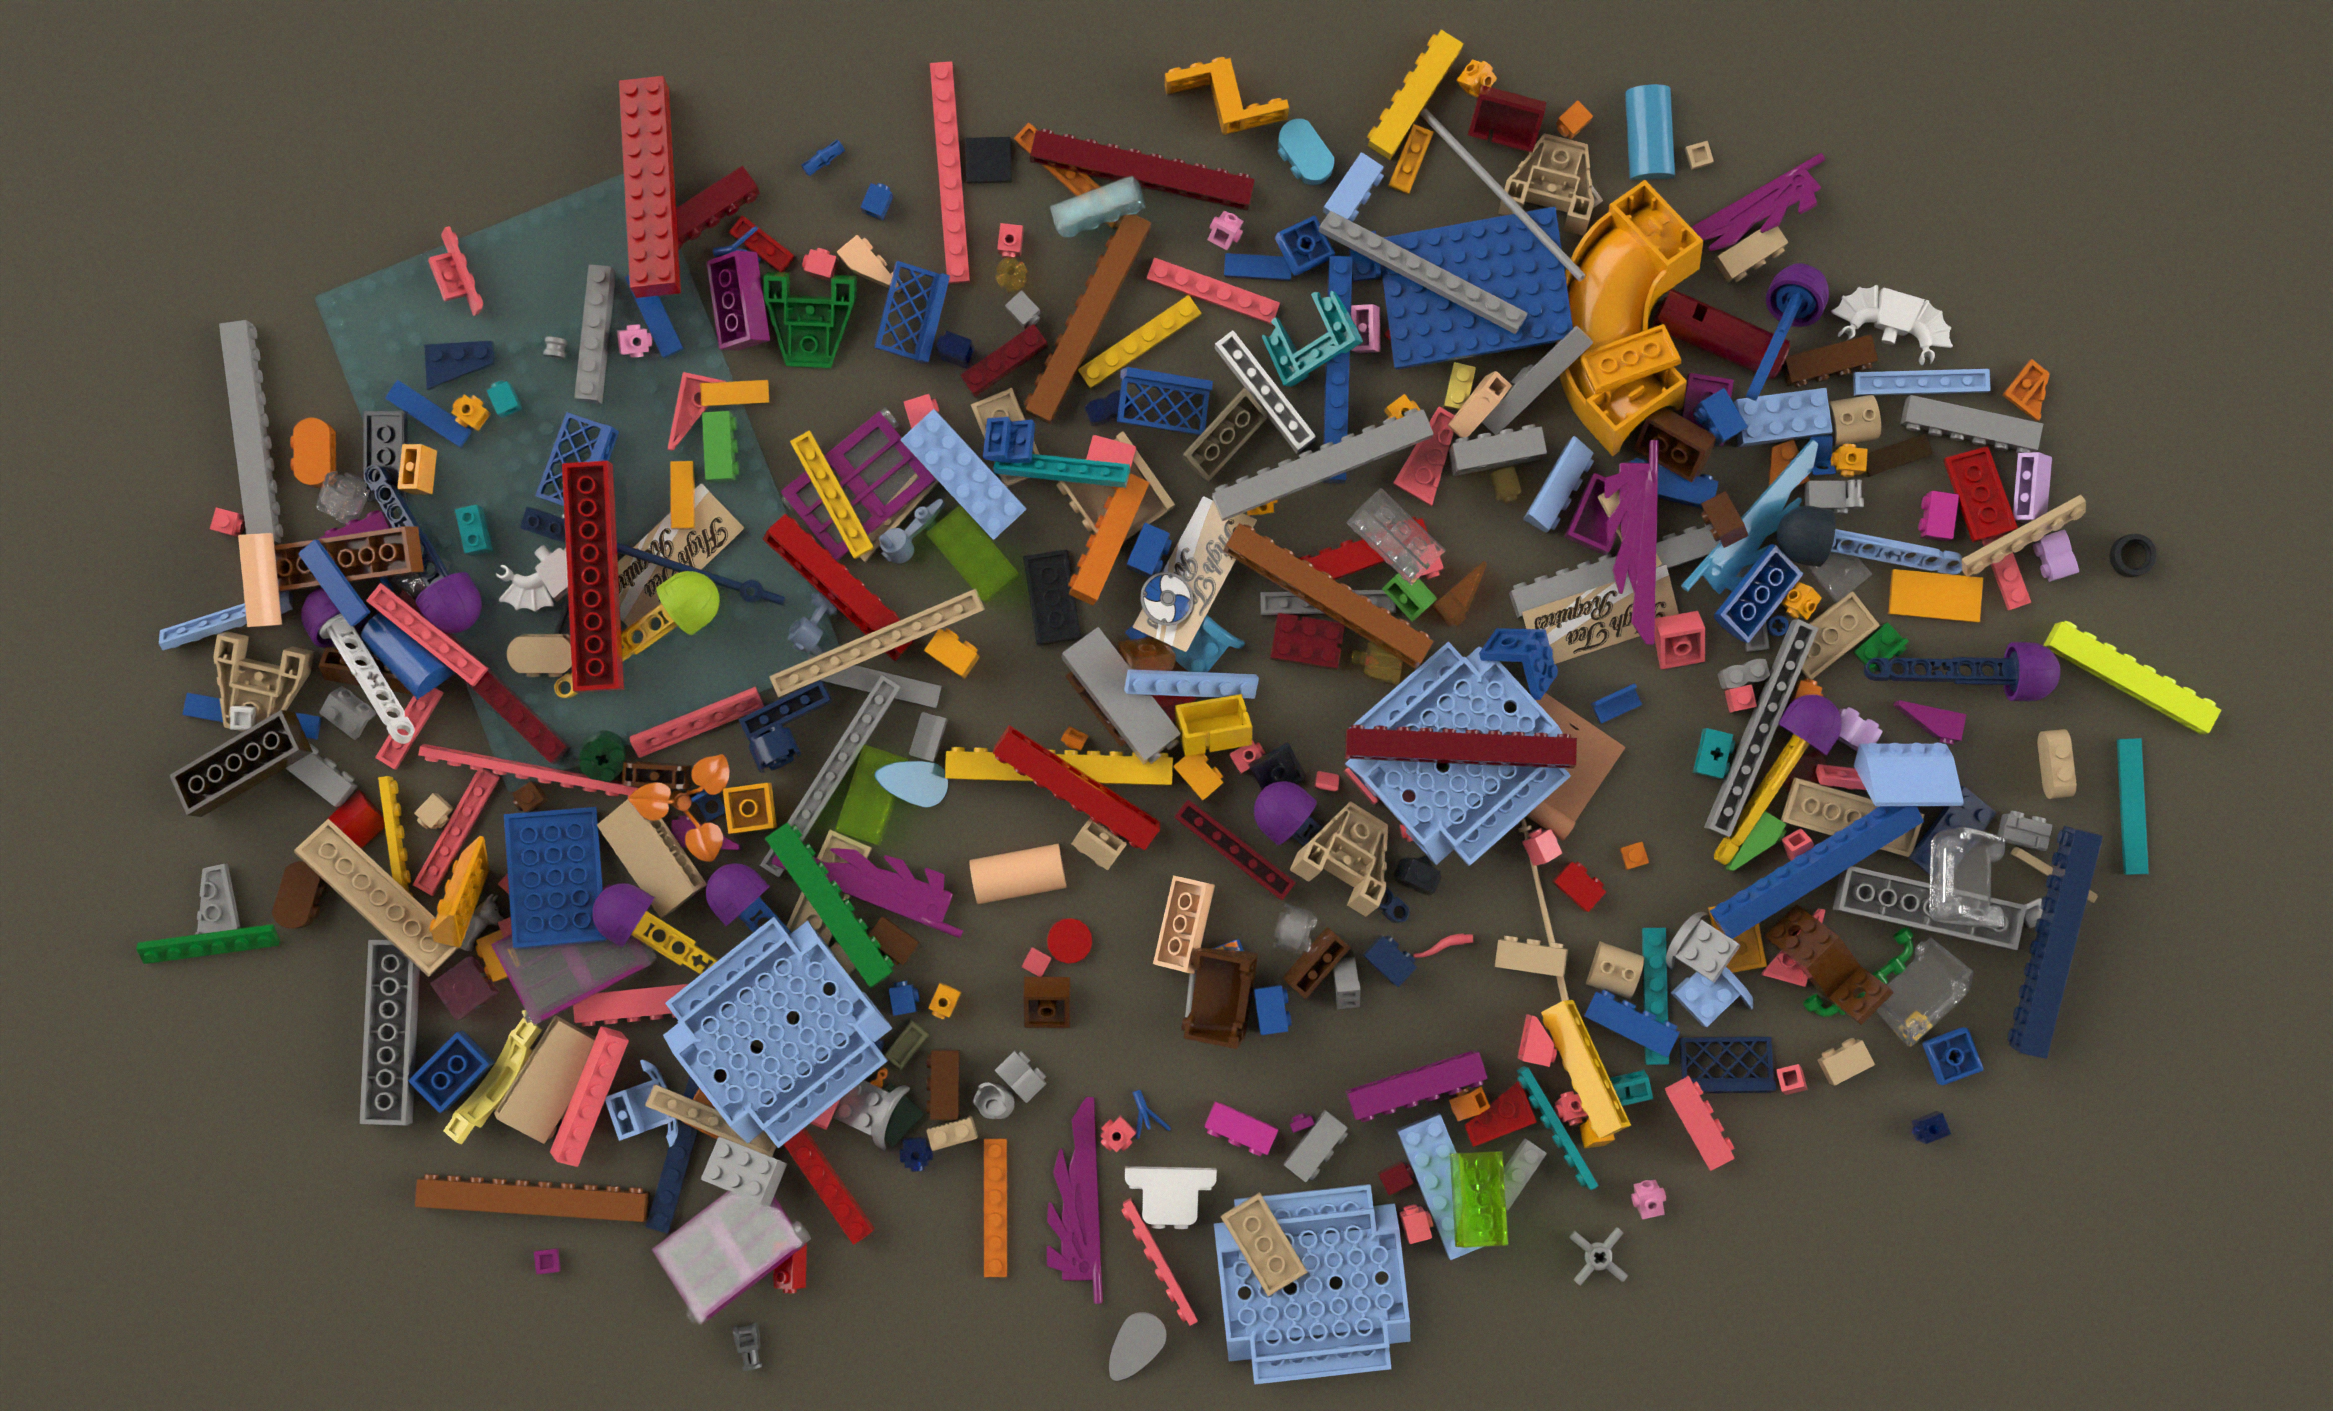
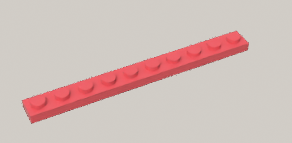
M952 61L930 63L947 275H950L948 284L970 283Z
M423 744L419 749V755L425 756L424 760L438 762L439 759L446 760L447 764L452 766L467 764L473 770L483 771L484 768L493 769L492 773L506 775V772L514 773L515 777L520 779L535 777L538 778V782L551 784V781L561 782L560 786L574 788V785L582 786L583 790L588 792L603 790L609 796L618 797L619 794H624L629 797L635 790L640 788L622 785V781L612 780L604 782L593 780L581 773L429 744Z

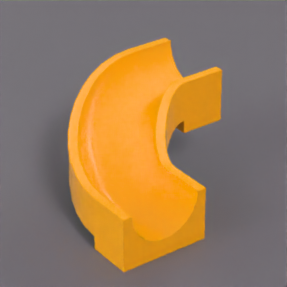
M1646 180L1609 204V212L1589 229L1574 250L1571 260L1586 275L1582 281H1578L1566 268L1565 275L1573 328L1577 325L1593 340V344L1584 352L1648 330V321L1658 299L1700 269L1703 240ZM1579 357L1559 375L1566 398L1573 411L1612 456L1620 452V448L1627 436L1650 414L1669 405L1675 411H1678L1684 405L1687 380L1674 367L1595 394Z

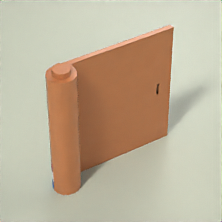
M1545 693L1541 700L1535 701L1556 722L1563 734H1570L1571 738H1577L1576 766L1574 769H1566L1571 777L1533 809L1527 817L1546 830L1551 829L1553 834L1563 841L1569 835L1576 823L1575 821L1626 747Z

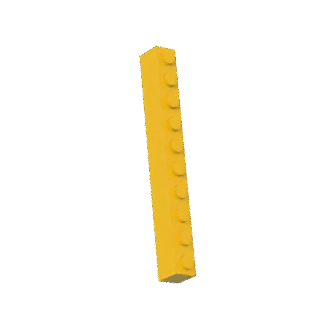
M951 747V751H946V779L1033 781L1027 775L1022 776L1018 774L1010 764H1003L998 761L993 752H988V748H974V752H965V747ZM1064 750V754H1056L1099 783L1172 785L1173 757H1168V753H1160L1161 757L1151 764L1148 761L1144 765L1134 752H1132V756H1123V752L1111 751L1109 756L1100 755L1101 751H1087V755H1078L1076 750Z

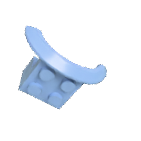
M1725 967L1715 983L1700 973L1695 972L1690 978L1686 977L1671 992L1681 1005L1705 1027H1708L1739 996L1750 1010L1753 1009L1752 995L1727 967Z
M640 1060L643 1071L647 1072L652 1080L606 1097L605 1101L620 1141L668 1123L666 1138L671 1147L678 1135L677 1119L645 1106L654 1084L668 1089L661 1073L653 1064L646 1060Z

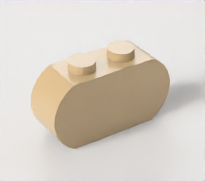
M523 634L518 636L508 646V662L516 672L526 673L527 677H538L540 673H549V677L563 676L562 673L572 669L570 635Z
M2066 729L2041 731L2037 744L2044 793L2048 799L2072 797L2075 795L2077 784L2070 735Z

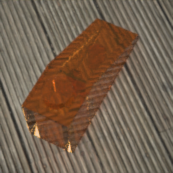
M1485 561L1432 606L1449 627L1453 623L1458 626L1467 618L1464 614L1470 608L1487 566Z

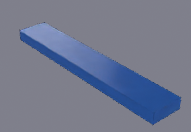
M192 693L186 694L182 715L223 722L219 698ZM296 713L306 737L318 739L322 717Z

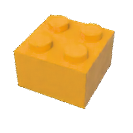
M946 628L945 631L938 629L924 651L965 679L980 658L976 653L978 649L966 640L962 644L958 641L959 636L950 629Z
M772 783L723 789L728 834L777 828Z

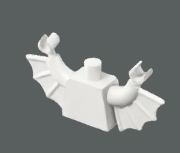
M1875 285L1871 288L1858 287L1853 294L1843 295L1840 305L1831 310L1832 314L1849 321L1851 324L1844 327L1838 334V337H1840L1843 333H1847L1849 338L1846 341L1851 340L1855 336V329H1859L1862 324L1867 322H1874L1875 328L1884 330L1882 342L1894 345L1897 334L1905 336L1911 333L1918 339L1920 348L1923 350L1919 358L1921 365L1925 362L1924 356L1930 359V364H1932L1935 358V353L1929 349L1930 346L1953 347L1949 339L1951 327L1945 323L1943 312L1935 309L1929 303V300L1924 302L1925 299L1887 288H1882L1878 292V285Z
M545 545L538 548L534 554L541 563L535 567L537 572L530 576L515 575L508 567L501 565L500 567L506 570V574L500 576L496 573L497 577L505 582L511 580L512 585L499 598V601L510 603L515 607V610L528 608L537 612V610L544 606L553 607L554 603L551 596L558 602L568 593L566 548L564 550L558 548L553 553Z

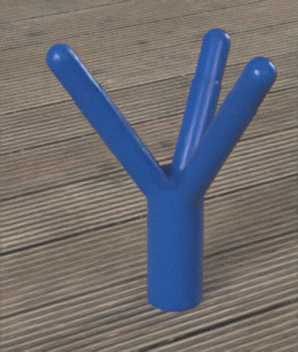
M753 227L731 246L713 248L714 256H723L737 250L747 251L736 248L756 232L758 227Z
M1137 1090L1133 1092L1139 1110L1136 1139L1140 1138L1143 1119L1148 1130L1151 1129L1148 1115L1166 1130L1170 1131L1171 1127L1147 1108L1142 1091Z

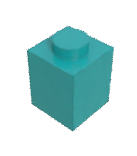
M508 381L495 382L491 385L492 388L486 390L497 415L501 418L523 409L512 384Z

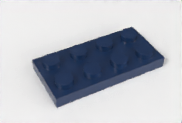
M1961 785L1963 806H1945L1908 857V859L1941 885H1945L1996 815L1993 809L1969 789Z

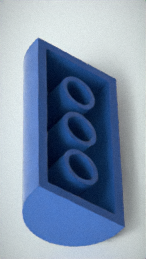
M1769 545L1714 614L1715 620L1732 636L1745 643H1749L1802 577L1803 573L1776 545Z
M381 612L371 618L365 625L361 634L363 643L417 700L455 674L451 668Z

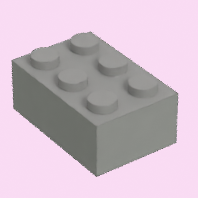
M718 1137L701 1180L770 1207L787 1163Z

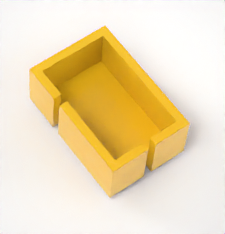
M1242 694L1175 705V724L1181 733L1180 740L1185 756L1206 753V749H1209L1210 752L1252 745V724L1248 712H1246Z

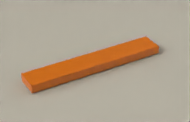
M1028 122L1014 137V141L1030 154L1037 129ZM1042 165L1112 229L1116 226L1121 215L1125 216L1127 210L1088 175Z

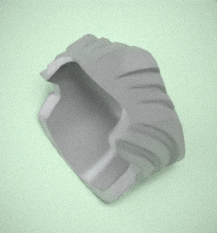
M989 1082L978 1086L979 1090L974 1097L973 1103L983 1117L1004 1119L1011 1114L1015 1102L1013 1093L1008 1088Z

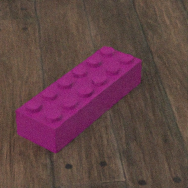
M1472 1050L1345 1090L1353 1117L1361 1122H1366L1374 1119V1114L1388 1115L1396 1112L1395 1108L1400 1106L1405 1107V1109L1418 1105L1417 1101L1425 1099L1427 1102L1440 1098L1439 1094L1444 1092L1448 1093V1095L1462 1091L1461 1087L1466 1085L1470 1086V1088L1483 1085V1080L1488 1078L1480 1053Z

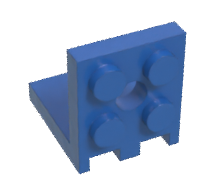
M1496 628L1479 652L1481 661L1522 662L1530 694L1534 700H1541L1558 674L1557 666L1553 660V649L1549 645L1546 629Z

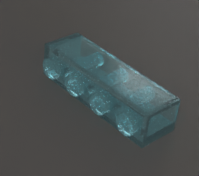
M1133 176L1052 205L1050 209L1056 231L1063 237H1073L1085 229H1095L1104 222H1114L1123 215L1136 214L1146 206L1140 183Z

